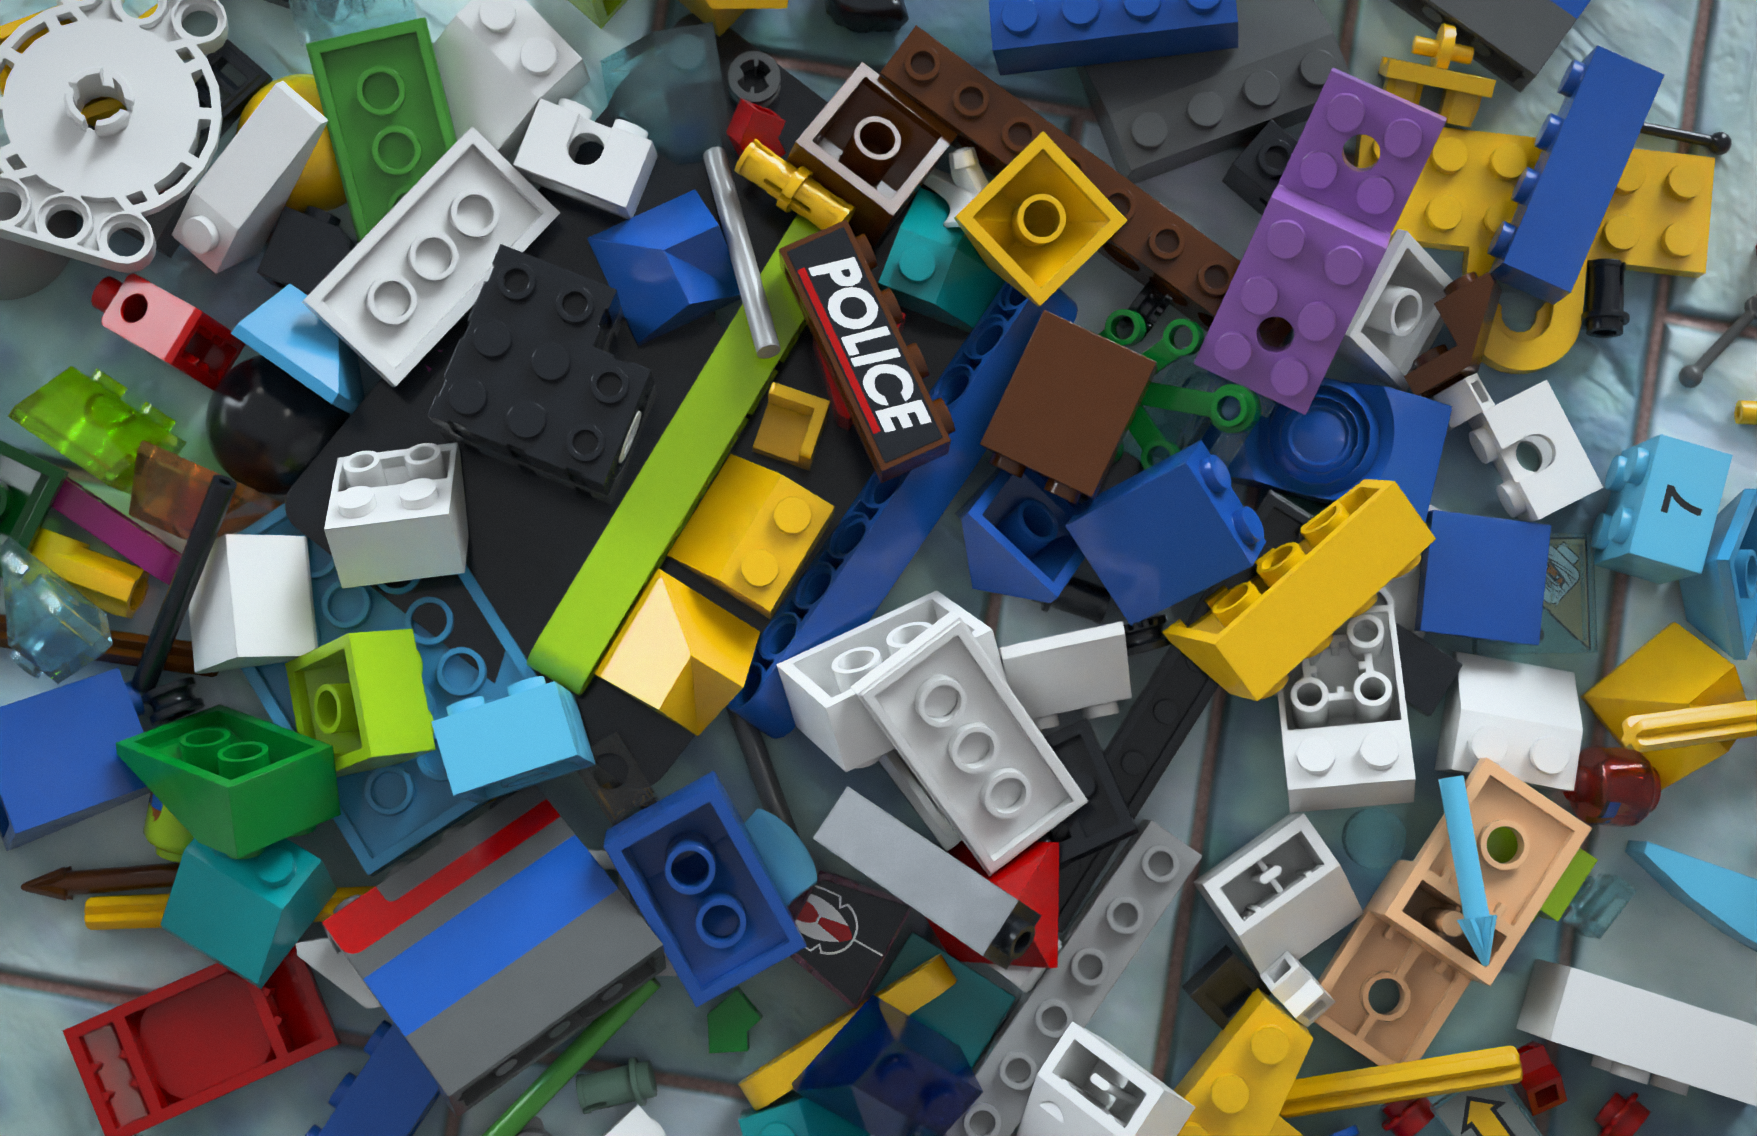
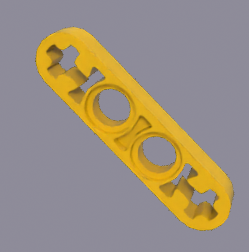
M938 954L762 1065L740 1081L738 1085L753 1109L757 1111L952 987L958 980L943 956Z

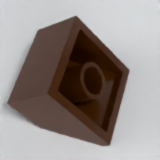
M861 62L795 141L786 162L798 169L801 166L806 167L813 172L812 179L837 197L856 207L849 221L851 230L857 235L865 234L869 243L875 247L913 199L958 134L865 63Z

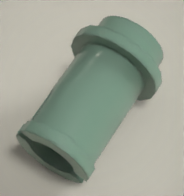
M637 1057L629 1058L628 1065L590 1074H578L576 1076L577 1096L583 1114L635 1101L641 1107L646 1105L648 1098L657 1097L656 1079L650 1060L639 1062Z

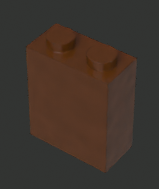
M1044 310L980 442L984 449L992 452L988 463L1018 478H1022L1026 469L1048 479L1043 488L1044 490L1077 505L1081 495L1095 500L1158 369L1157 362Z

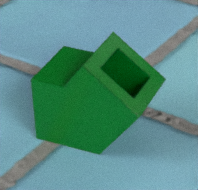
M739 986L707 1014L709 1054L749 1050V1029L759 1022L763 1015Z

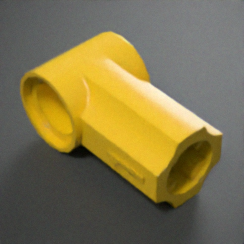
M41 527L15 583L61 600L69 601L72 598L110 614L132 619L138 608L142 606L147 594L150 573L138 566L90 550V544Z

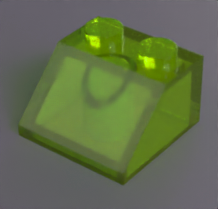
M70 366L15 405L8 414L10 419L108 486L145 501L187 443L171 431L177 422L176 420L147 401L138 409L123 399L122 396L128 388L99 368H96L90 376Z

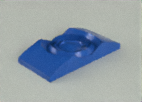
M1211 372L1206 392L1214 393L1221 386L1236 383ZM1324 377L1306 415L1256 393L1261 402V416L1257 424L1245 433H1225L1218 430L1212 424L1209 417L1200 416L1194 443L1202 440L1209 453L1217 455L1224 462L1229 471L1231 483L1267 491L1272 490L1276 493L1331 505L1364 479L1395 481L1422 520L1426 522L1453 406L1382 385L1345 382ZM1230 397L1224 401L1222 413L1226 419L1234 420L1240 414L1241 406L1235 397Z

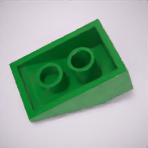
M221 704L115 743L117 755L199 843L227 854L232 859L256 857L265 851L266 846L287 837H299L310 834L317 828L318 824L341 815L333 745Z

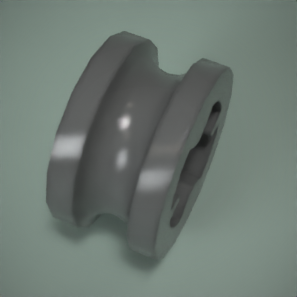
M747 51L738 55L728 70L729 94L733 102L738 105L740 98L768 108L778 99L781 90V77L776 61L768 54L760 51ZM754 69L755 76L758 75L759 70L767 74L765 77V90L760 93H754V87H751L750 92L744 91L742 89L744 86V72Z

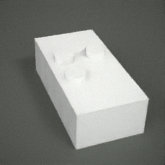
M1536 958L1516 1029L1593 1054L1591 1066L1647 1085L1652 1073L1649 1084L1687 1096L1689 1086L1691 1085L1757 1106V1026L1576 968Z

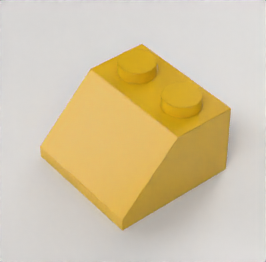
M730 454L667 554V557L771 619L832 521L835 506L780 473Z

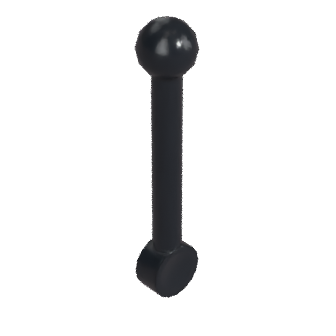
M1644 122L1640 133L1708 147L1710 152L1715 155L1727 153L1732 145L1730 136L1724 132L1706 135Z

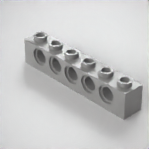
M1147 819L1141 821L1137 827L1139 833L1130 837L1061 937L1060 941L1062 943L1060 945L1062 947L1058 951V968H1046L1032 990L1027 993L1023 992L977 1059L951 1102L948 1101L936 1118L938 1129L947 1136H1011L1022 1120L1037 1073L1071 1022L1083 1028L1086 1027L1202 858L1201 854L1154 821Z

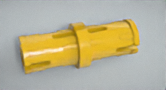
M757 139L747 146L736 163L734 171L777 199L776 206L786 213L793 210L816 225L820 230L846 219L849 223L855 212L856 207L848 204L812 179L813 172L804 166H801L799 169L777 156Z

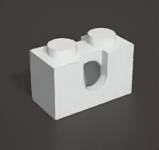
M540 98L513 166L530 183L543 186L626 219L634 217L658 157L653 141L647 139L649 133L643 128L621 119H615L612 128L590 120L593 112L589 108L566 98H560L557 105ZM596 142L604 147L600 158L596 162L589 165H580L574 162L581 144Z
M1547 380L1482 411L1468 420L1473 430L1469 432L1471 446L1481 462L1487 464L1493 461L1503 480V483L1496 487L1497 494L1502 506L1511 517L1517 516L1520 521L1534 522L1603 488ZM1519 443L1529 444L1536 450L1539 464L1535 472L1528 471L1519 464L1516 457Z

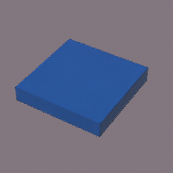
M1439 510L1428 511L1425 524L1436 540L1422 551L1414 631L1538 646L1551 525Z

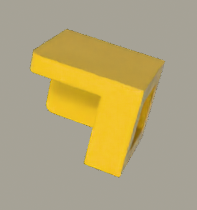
M772 382L768 393V404L752 447L753 452L810 470L829 415L830 401Z

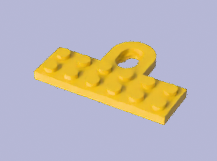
M1443 127L1391 235L1397 229L1408 231L1423 248L1464 252L1461 276L1470 272H1476L1477 276L1480 277L1489 272L1495 260V257L1487 254L1490 243L1503 221L1511 223L1519 204L1511 200L1513 190L1525 168L1534 169L1542 150L1534 146L1536 137ZM1359 134L1356 137L1354 166L1366 168L1373 165L1379 159L1380 148L1372 137ZM1633 148L1571 293L1554 305L1545 302L1535 312L1534 323L1525 332L1510 330L1504 324L1501 313L1502 306L1498 303L1481 362L1500 372L1529 374L1542 370L1562 358L1575 343L1581 329V314L1584 307L1587 263L1596 259L1621 260V263H1626V270L1692 278H1699L1704 275L1707 264L1715 157Z

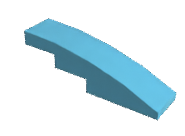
M1628 840L1625 852L1671 896L1720 932L1757 952V879L1648 841Z

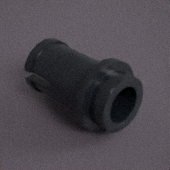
M1596 259L1587 263V312L1581 314L1582 324L1586 326V334L1588 336L1596 338L1620 336L1623 334V326L1630 321V314L1624 312V272L1626 270V263H1621V260Z
M1072 576L1060 595L1053 602L1031 601L1040 603L1041 610L1048 612L1049 608L1053 607L1101 624L1111 595L1104 586Z

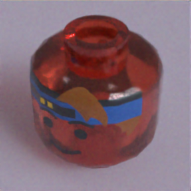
M1595 745L1584 748L1579 753L1574 791H1563V794L1570 801L1571 808L1576 816L1588 824L1630 827L1639 825L1657 807L1661 795V780L1657 770L1652 767V764L1643 753L1634 749L1629 750L1621 747Z

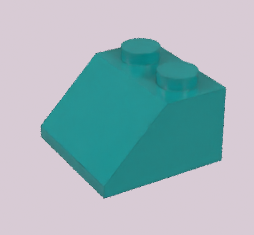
M194 838L183 852L160 925L168 933L261 989L337 889L322 859L286 838L266 846L262 854L249 859H232L227 854L203 845Z

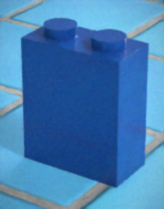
M1202 440L1098 494L1095 500L1089 499L1083 502L1065 525L1130 626L1252 567L1266 543L1264 529L1258 515L1249 506H1243L1231 487V477L1226 465L1217 455L1209 453Z

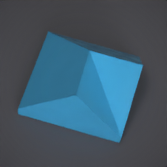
M288 284L237 323L231 332L232 335L332 405L353 414L365 399L358 355L302 303L307 295L292 284Z
M1744 489L1717 514L1702 574L1679 580L1686 621L1734 660H1747L1757 633V489Z

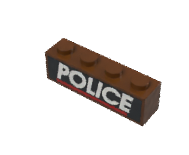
M846 219L780 248V267L880 482H886L948 454L951 443L949 434L956 431L954 422L943 399L940 397L932 401L924 385L923 379L930 376L927 364L917 344L914 342L906 346L897 325L904 322L901 309L891 289L887 288L880 291L871 270L878 268V263L865 234L855 237Z

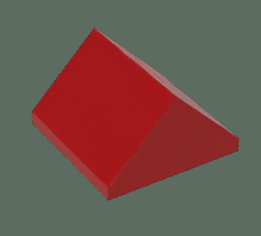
M960 841L949 851H946L1042 915L1035 925V936L1030 947L1021 957L1013 959L1010 965L1058 968L1059 842H1034L990 877L963 841ZM925 917L950 956L960 962L995 964Z

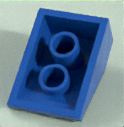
M714 770L606 830L604 849L649 927L663 943L664 953L696 1008L807 947L746 825Z

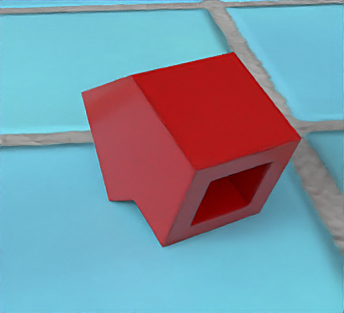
M740 98L726 130V134L739 158L751 142L753 143L755 139L779 157L786 154L778 139L786 121L772 110Z
M1532 1041L1516 1048L1520 1056L1523 1076L1522 1081L1512 1084L1530 1114L1536 1116L1567 1102L1561 1074L1552 1064L1544 1045Z

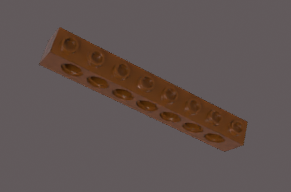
M916 25L882 69L880 75L956 132L958 135L951 144L954 148L974 147L980 166L994 177L1044 131L1128 220L1097 252L1145 286L1148 282L1155 285L1154 293L1157 296H1170L1173 299L1170 303L1172 307L1208 332L1241 261ZM1269 317L1262 321L1259 326L1261 338L1267 345L1272 347H1279L1292 329L1291 324L1281 317Z

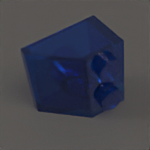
M872 995L792 1082L793 1089L798 1094L874 1136H943L983 1093L959 1045L875 995Z

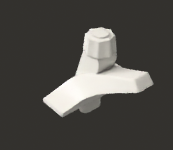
M963 147L949 153L951 174L934 168L923 183L947 201L950 213L944 222L946 228L960 227L954 217L989 183L979 164L974 147Z

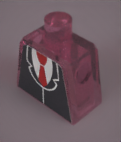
M820 869L817 875V883L809 891L803 892L788 906L807 947L790 957L848 1005L857 1009L912 907L892 893Z

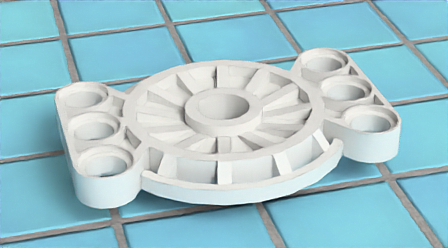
M56 0L57 7L44 10L21 24L0 45V74L6 64L12 69L6 80L4 95L0 97V118L4 119V127L11 142L0 148V170L3 173L0 174V193H12L22 201L21 209L15 217L0 221V238L124 273L141 271L152 262L156 254V241L151 225L144 217L162 211L185 196L206 173L218 148L223 121L220 91L209 61L205 57L206 54L214 53L220 49L228 38L227 15L224 6L218 0H156L158 7L154 14L143 19L133 18L126 14L123 10L125 0ZM196 11L208 12L217 20V27L208 36H192L182 27L186 16ZM70 19L73 22L64 26L60 24V21ZM47 28L48 33L35 40L22 54L16 51L29 37ZM190 58L193 59V60H191V61H189V62H186V63H184V62L182 61V60H186V59H190ZM202 75L210 91L212 108L200 107L195 83ZM99 97L114 98L126 107L127 111L120 109L110 118L97 119L95 130L88 127L85 116L81 114L85 104ZM210 127L208 140L199 158H197L194 154L198 148L200 132ZM10 165H22L24 168L14 171ZM183 172L187 173L178 184L159 195L160 192L170 187ZM62 210L74 211L83 218V227L74 237L67 239L57 238L47 230L48 221L51 216ZM122 228H133L145 237L144 245L141 251L135 255L128 257L119 256L108 247L112 234Z

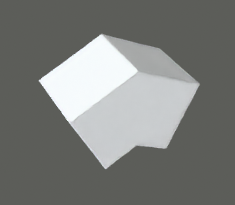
M1477 373L1464 378L1430 398L1431 400L1453 406L1447 432L1495 405Z
M1288 950L1260 975L1270 992L1287 1008L1295 1019L1306 1027H1309L1335 1003V1000L1314 976Z

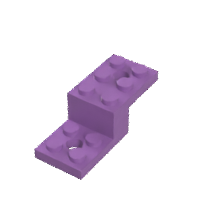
M1332 68L1193 364L1306 415L1387 250L1391 233L1447 118L1336 68ZM1355 135H1368L1378 143L1380 157L1373 165L1359 168L1347 161L1344 155V145L1348 139ZM1269 317L1284 318L1291 324L1294 338L1283 347L1269 346L1260 336V323Z

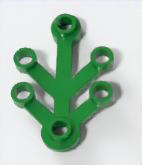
M1119 309L1108 316L1105 329L1098 335L1122 346L1130 347L1138 344L1143 339L1146 332V324L1139 313L1127 309ZM1124 317H1130L1134 323V331L1127 339L1120 338L1117 333L1118 322ZM1187 319L1173 320L1166 326L1163 332V339L1141 355L1157 362L1158 369L1155 373L1156 375L1181 356L1187 357L1196 354L1204 341L1203 330L1194 321ZM1187 326L1193 335L1192 342L1187 348L1179 349L1175 344L1174 336L1179 328ZM1151 382L1130 425L1129 431L1142 449L1141 464L1145 470L1154 465L1153 453L1157 448H1166L1170 456L1179 452L1180 449L1176 444L1164 438L1144 406L1209 417L1212 424L1218 430L1225 433L1240 434L1251 430L1259 421L1261 402L1254 391L1237 384L1221 386L1212 393ZM1235 397L1240 403L1241 411L1237 418L1230 421L1224 417L1222 405L1226 399ZM1123 442L1118 450V453L1112 465L1118 462L1123 455Z

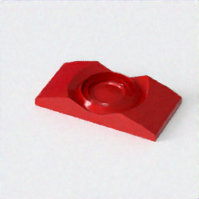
M296 944L261 989L219 963H215L63 1030L105 1136L135 1135L342 1043L310 965L297 956Z

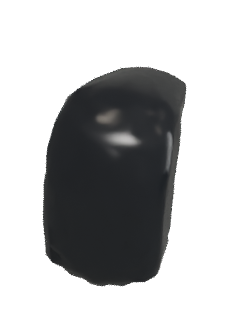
M824 0L826 12L833 18L836 25L844 26L853 32H891L894 29L900 30L909 20L904 0Z

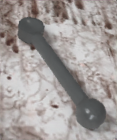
M1757 294L1747 299L1744 305L1745 312L1694 365H1687L1681 369L1679 381L1683 386L1694 388L1700 385L1703 379V372L1754 319H1757Z

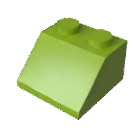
M413 629L348 633L285 663L297 733L333 745L337 777L404 763L436 750L433 738L434 729L431 723L434 720L431 712L428 710L422 680L423 662L416 648Z

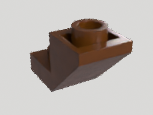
M1470 272L1459 277L1443 289L1446 297L1434 303L1457 346L1448 350L1446 344L1439 345L1423 353L1413 361L1417 369L1404 376L1413 394L1430 399L1479 371L1502 293L1497 280L1489 272L1480 277L1477 276L1476 272Z

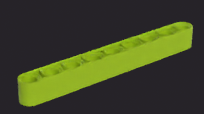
M797 214L760 274L781 351L771 358H759L757 356L742 304L528 656L526 665L579 696L582 695L595 676L593 671L653 572L656 568L661 567L667 554L748 423L747 413L750 415L754 413L777 375L776 365L779 361L784 363L807 325L780 267L779 258L780 248L821 231L803 216Z

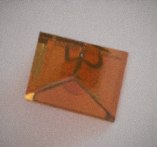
M142 440L136 453L129 515L179 538L188 540L212 477L221 474ZM235 481L237 488L216 538L245 529L283 503Z

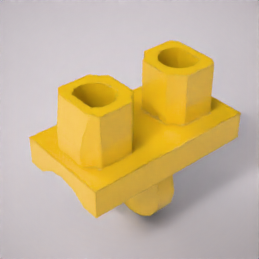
M1441 24L1435 39L1415 36L1411 53L1431 57L1430 66L1382 56L1378 74L1386 77L1383 90L1419 105L1424 85L1444 88L1437 114L1446 117V123L1471 127L1479 109L1482 96L1492 98L1496 80L1448 70L1450 61L1470 65L1474 55V47L1455 43V25Z

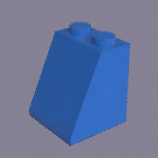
M119 667L0 707V835L6 851L151 793V790L117 755L116 742L144 732L138 716L145 714L140 692L131 685V681L124 682Z

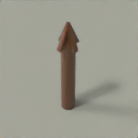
M173 862L73 871L71 866L62 867L23 883L21 889L29 893L66 901L67 899L73 900L74 895L167 888L173 886L180 863Z

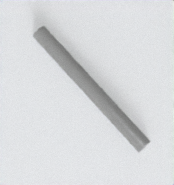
M712 147L704 152L703 159L756 354L759 358H771L776 356L781 351L727 153L722 147Z

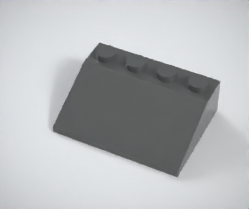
M1236 0L1238 48L1076 67L1116 171L1136 184L1250 142L1271 119L1283 129L1307 121L1331 69L1336 68L1350 75L1335 35L1315 1Z

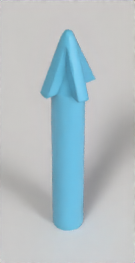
M1464 776L1438 779L1464 916V919H1459L1457 922L1479 961L1486 967L1490 962L1497 915H1489Z

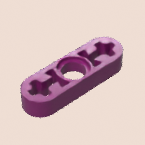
M67 476L52 507L157 579L170 585L182 553Z

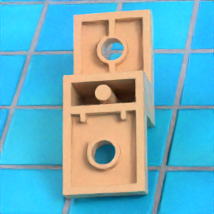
M1487 757L1479 759L1466 779L1465 786L1489 915H1497L1489 965L1485 967L1481 964L1457 922L1459 919H1464L1444 813L1413 861L1396 859L1364 908V914L1357 919L1317 980L1335 1000V1003L1318 1017L1314 1023L1377 1066L1420 1060L1471 980L1491 986L1592 829ZM1501 826L1510 829L1515 834L1518 843L1516 854L1505 863L1495 861L1487 850V839L1490 833ZM1381 979L1393 980L1398 986L1400 993L1398 1004L1387 1013H1377L1369 1002L1371 986Z

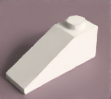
M284 81L276 83L194 188L171 235L215 274L261 253L329 120Z

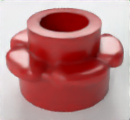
M1615 1092L1593 1119L1602 1127L1597 1136H1633L1651 1111L1636 1100L1639 1096L1637 1092H1632L1626 1099L1618 1092Z
M1427 1097L1385 1103L1381 1110L1387 1117L1381 1126L1385 1132L1391 1130L1395 1136H1414L1436 1116V1108Z

